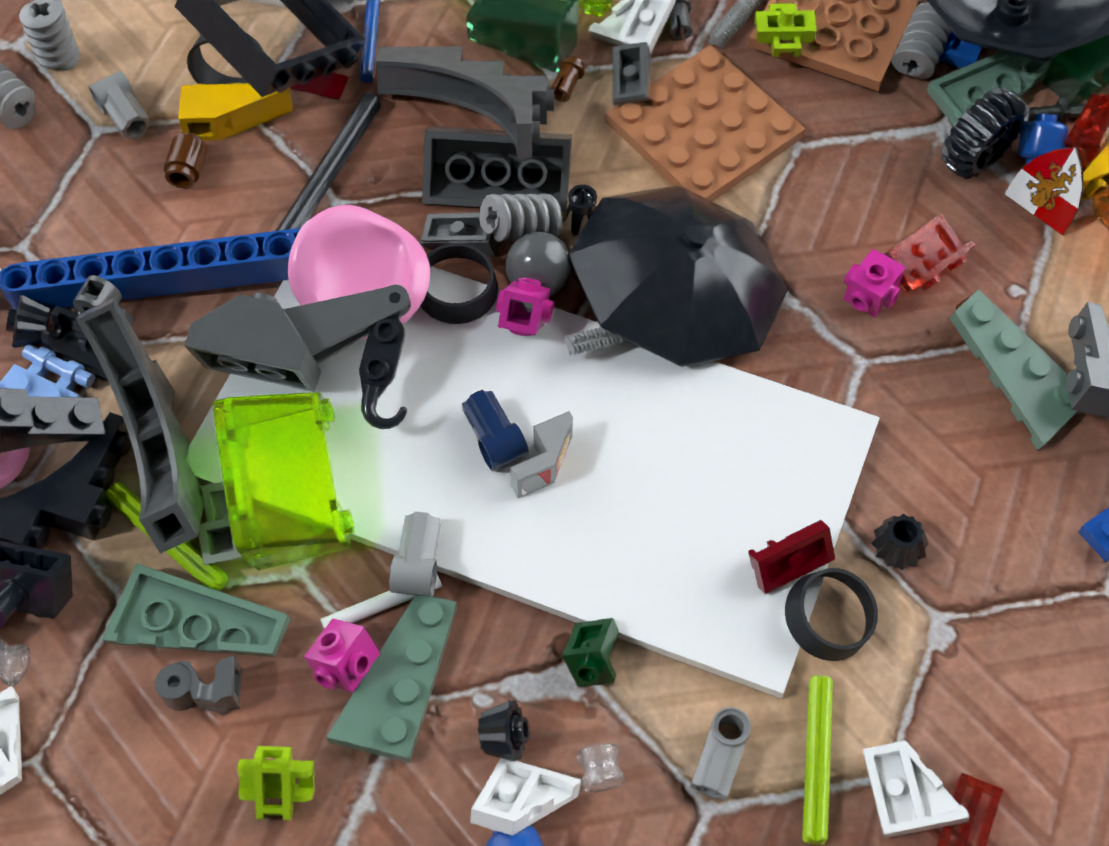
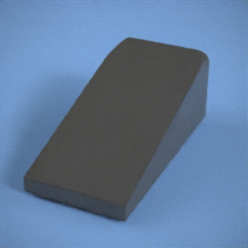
M647 42L613 47V104L619 105L647 101L649 99L651 53Z
M443 213L427 215L420 245L435 249L445 244L463 243L480 249L487 257H495L498 254L500 242L495 240L492 234L488 235L483 232L480 227V213Z

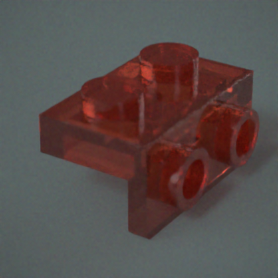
M1091 94L1064 142L1066 148L1077 147L1083 172L1100 154L1109 137L1108 94Z
M939 214L886 251L884 255L905 266L900 283L906 292L919 286L924 291L942 279L939 273L946 267L951 271L967 261L968 257L965 253L976 245L972 239L961 243L943 215Z

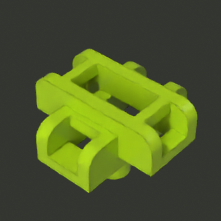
M796 3L769 4L768 11H756L755 13L757 41L762 44L771 43L772 57H779V53H793V57H800L801 43H810L816 38L817 27L814 10L797 11ZM779 40H791V43H780Z
M257 746L254 759H240L238 762V797L244 801H255L256 820H265L266 815L283 816V821H291L294 814V802H308L313 798L315 791L314 761L292 760V747ZM265 758H274V760H265ZM296 778H299V784H296ZM267 799H282V805L267 804Z

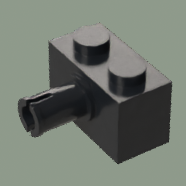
M0 541V627H3L14 611L32 614L40 618L54 619L73 597L71 555Z

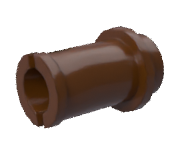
M572 55L559 62V72L549 88L554 89V99L557 101L561 100L563 93L562 101H569L577 81L582 79L585 74L583 61Z

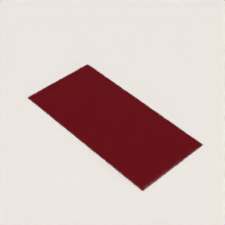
M332 72L325 77L321 75L313 78L304 85L299 83L289 88L340 100L350 76Z

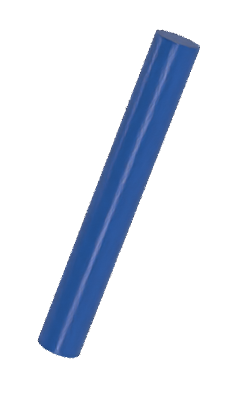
M367 0L363 33L366 41L362 46L359 80L363 83H371L373 81L380 0Z

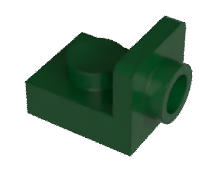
M613 618L575 623L562 657L578 687L614 683L617 675L609 660V655L619 629Z

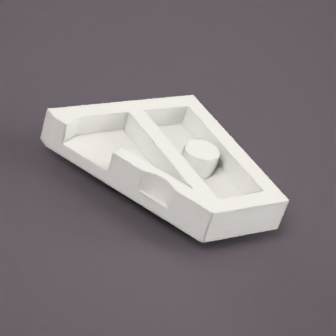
M906 740L863 749V756L884 839L969 822L967 810L962 804L959 805L943 787V782L936 774L921 762L920 756Z

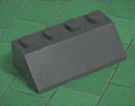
M429 126L425 130L422 203L481 207L484 198L490 194L527 195L534 193L540 195L546 193L555 196L559 200L561 212H566L569 193L572 134L540 132V144H532V158H517L513 140L505 130Z

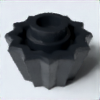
M23 295L20 296L17 310L9 309L6 331L13 332L12 347L43 344L41 332L43 329L47 330L50 308Z
M904 513L900 516H892L884 520L882 525L874 530L876 538L871 544L877 549L876 557L884 559L887 567L897 566L901 570L907 566L917 567L918 560L926 558L925 548L929 543L922 523L916 521L914 516L908 517Z
M507 701L482 712L480 719H478V740L484 753L513 762L522 759L525 743L529 741L530 729L528 720L522 716L521 707H518L517 701Z

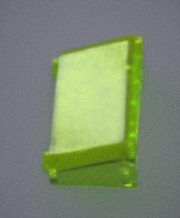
M320 392L235 396L215 400L213 402V416L233 542L238 553L259 571L352 548L350 534L355 533L354 520L350 509L343 510L337 500L325 433L330 430L329 422L335 421V413L330 398L324 399Z

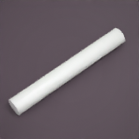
M438 575L435 589L442 587ZM389 590L323 617L320 620L324 629L332 618L353 624L411 600L415 595L391 593Z

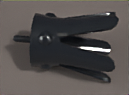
M577 185L568 193L569 205L562 221L565 222L572 211L571 234L574 237L578 236L583 217L586 215L589 220L596 209L597 193L588 185Z

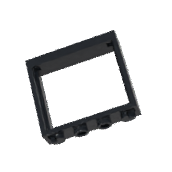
M177 0L174 6L261 97L274 92L282 93L289 87L299 83L304 85L313 78L321 75L324 77L328 76L333 71L343 67L346 69L350 68L358 61L357 54L366 41L328 0H280L325 48L276 64L220 7L239 0Z

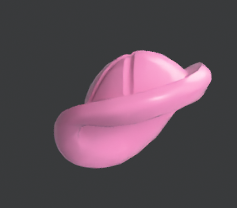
M340 205L318 213L299 230L289 256L288 278L291 290L300 305L362 293L390 285H401L407 290L411 299L410 310L400 317L401 323L404 324L413 316L425 299L430 283V263L418 240L400 225L368 209L354 205Z

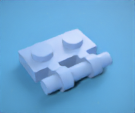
M28 344L22 351V357L32 362L27 370L14 364L1 380L0 388L27 389L28 396L79 397L73 390L78 384L85 388H90L95 381V375L84 370V366L76 361L70 360L66 362L56 357V353L46 347L37 348ZM49 371L61 376L57 383L44 378Z

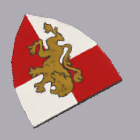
M1077 147L1055 149L1039 155L1020 170L1005 192V195L1062 236L1075 218L1083 193V168Z

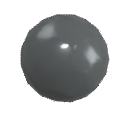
M544 232L526 234L520 237L509 249L505 261L506 275L511 283L518 281L519 278L538 280L541 282L542 287L551 288L550 296L560 292L569 281L572 272V263L569 259L570 252L565 243L553 234Z

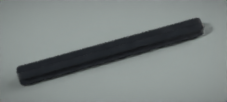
M370 92L362 96L275 231L302 228L310 219L380 109L379 96L373 95Z

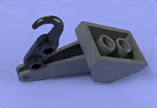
M390 285L380 289L286 309L281 307L275 297L268 294L254 293L253 297L240 294L190 325L185 347L204 368L316 392L322 371L318 364L368 336L359 367L362 388L361 412L365 421L372 427L380 430L391 429L398 426L404 420L407 413V408L404 406L391 418H382L376 412L378 399L395 378L406 336L400 317L410 310L411 299L407 290L401 285Z

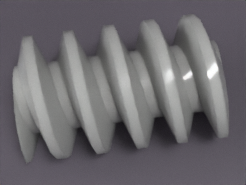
M34 0L26 4L21 9L19 18L36 62L42 67L54 68L56 70L74 68L79 61L80 53L62 1Z
M929 3L920 4L915 8L891 59L893 67L898 72L915 79H927L933 75L940 56L944 51L945 43L948 42L949 34L952 33V30Z
M0 63V121L9 129L24 127L31 122L35 114L34 91L17 78L13 72L9 71L8 67Z
M534 193L527 195L490 194L484 198L480 208V227L484 233L492 234L494 239L499 242L506 239L517 241L520 237L532 232H544L558 237L562 228L559 200L555 196L546 193L540 195Z

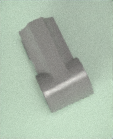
M118 71L88 86L103 115L108 114L123 138L135 140L145 135V131L151 126L149 117L136 100L134 91L122 71Z
M414 512L413 514L405 515L398 556L395 555L393 557L390 569L389 588L391 593L433 596L437 579V560L435 557L441 527L440 518H436L426 512Z
M727 707L718 711L714 716L691 783V788L700 794L713 799L727 800L744 747L750 735L751 723L745 712L738 708ZM724 724H731L737 727L741 736L734 740L726 739L719 733L718 728Z

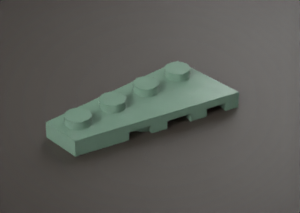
M998 52L929 82L927 93L955 127L958 119L966 113L967 108H971L976 99H981L986 92L992 91L997 87H1006L1022 97L1061 65L1064 56L1060 53L1043 60H1032Z
M978 289L949 319L975 358L982 359L991 373L988 376L996 389H1002L1012 404L1011 412L1018 422H1024L1032 434L1031 442L1039 450L1077 412L1071 409L1069 394L1065 389L1068 374Z
M136 563L102 641L106 644L276 657L291 618L288 614Z
M414 596L380 650V655L368 673L363 677L326 736L328 743L407 763L411 762L455 618L457 602L434 596Z

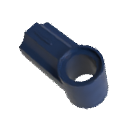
M482 389L471 394L462 403V410L478 438L480 452L491 471L529 455L527 442L522 431L516 423H510L493 391H484Z

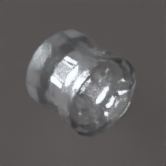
M0 638V679L5 685L16 686L23 679L30 661V649L23 644L8 645L5 639Z
M597 744L577 752L578 764L584 770V775L581 779L584 791H606L617 788L625 783L624 772L619 769L617 762L621 756L618 745Z

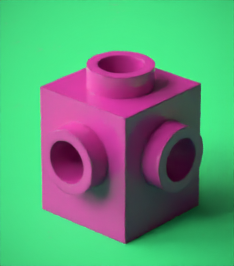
M872 249L860 265L854 263L844 278L847 289L843 300L850 303L856 310L866 312L876 318L884 306L890 309L900 295L901 289L899 285L905 266Z
M519 278L518 281H513L508 287L501 290L496 305V312L500 313L498 327L508 329L511 333L520 336L536 335L545 323H550L552 318L554 301L549 300L551 288L542 287L540 281L531 278ZM523 302L533 304L532 309L527 308Z
M332 618L304 658L313 670V678L318 684L329 690L338 688L353 693L380 655V652L365 627Z

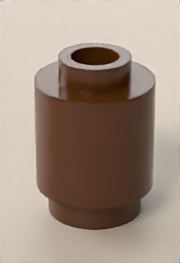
M178 134L172 139L164 164V172L167 182L175 187L190 188L200 177L208 148L205 142L196 134Z

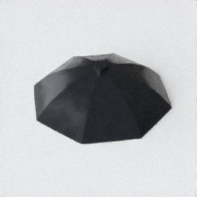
M927 0L961 41L970 45L1032 60H1043L1109 35V0Z
M680 186L603 197L569 253V259L600 327L680 367L760 351L788 291L753 222Z

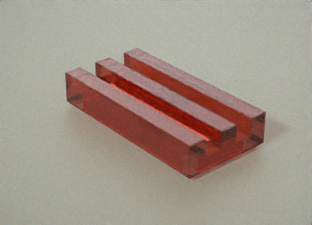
M961 772L952 797L961 805L966 787L973 788L967 807L969 822L962 823L955 846H966L983 792L990 795L974 846H986L1004 789ZM954 825L942 827L936 846H948Z

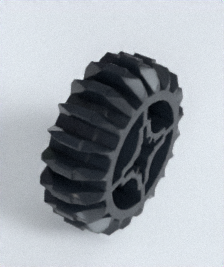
M997 87L992 91L986 92L981 99H976L971 108H967L966 113L958 119L955 127L950 129V135L945 139V145L942 147L941 160L947 164L946 166L957 176L960 175L965 180L973 176L978 177L981 172L986 171L996 161L1003 158L1004 153L1019 138L1023 124L1028 120L1029 107L1017 93L1010 91L1006 87Z

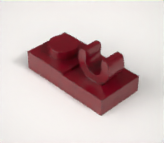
M822 520L786 536L785 539L779 542L767 541V548L759 552L753 549L748 551L751 567L755 572L757 586L764 594L835 560L830 527Z

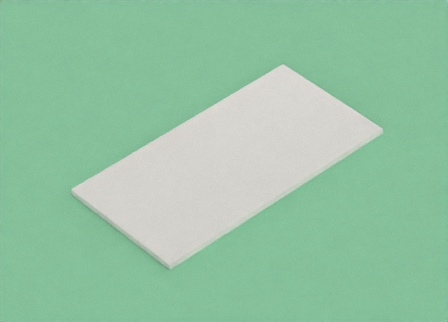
M432 266L430 268V283L427 291L438 300L448 303H462L476 298L487 287L486 284ZM283 280L274 296L277 302H279L283 309L300 306L291 290L289 280ZM498 289V295L492 308L485 315L474 321L463 324L444 323L429 316L420 306L413 316L403 324L406 336L396 375L392 383L380 396L376 405V412L382 418H391L398 413L401 407H406V416L398 426L380 430L372 427L365 421L362 415V388L359 367L366 339L359 340L318 364L322 371L316 392L230 374L189 446L186 462L199 483L208 485L237 478L244 479L248 501L398 556L405 515H410L414 512L429 513L436 518H440L441 523L435 557L438 572L576 623L613 618L619 629L616 638L782 699L800 648L790 634L785 619L787 595L798 580L809 574L827 569L829 563L764 594L757 586L755 572L751 567L748 551L753 549L759 552L767 548V541L779 542L785 539L786 536L819 520H822L830 527L833 548L835 547L880 417L714 361L680 367L629 341L570 356L567 345L564 342L565 335L569 336V334L582 333V331L586 332V330L599 329L600 325L598 322L554 308L550 323H545L536 335H516L508 329L498 327L500 313L496 312V305L501 289ZM523 302L527 308L532 309L533 304ZM482 389L484 391H493L510 423H516L519 426L529 449L528 456L494 471H491L485 463L478 446V438L462 410V403L471 394ZM570 411L573 416L572 439L555 482L517 498L511 486L510 467L539 455L533 445V426ZM816 577L806 590L804 610L808 622L824 577Z

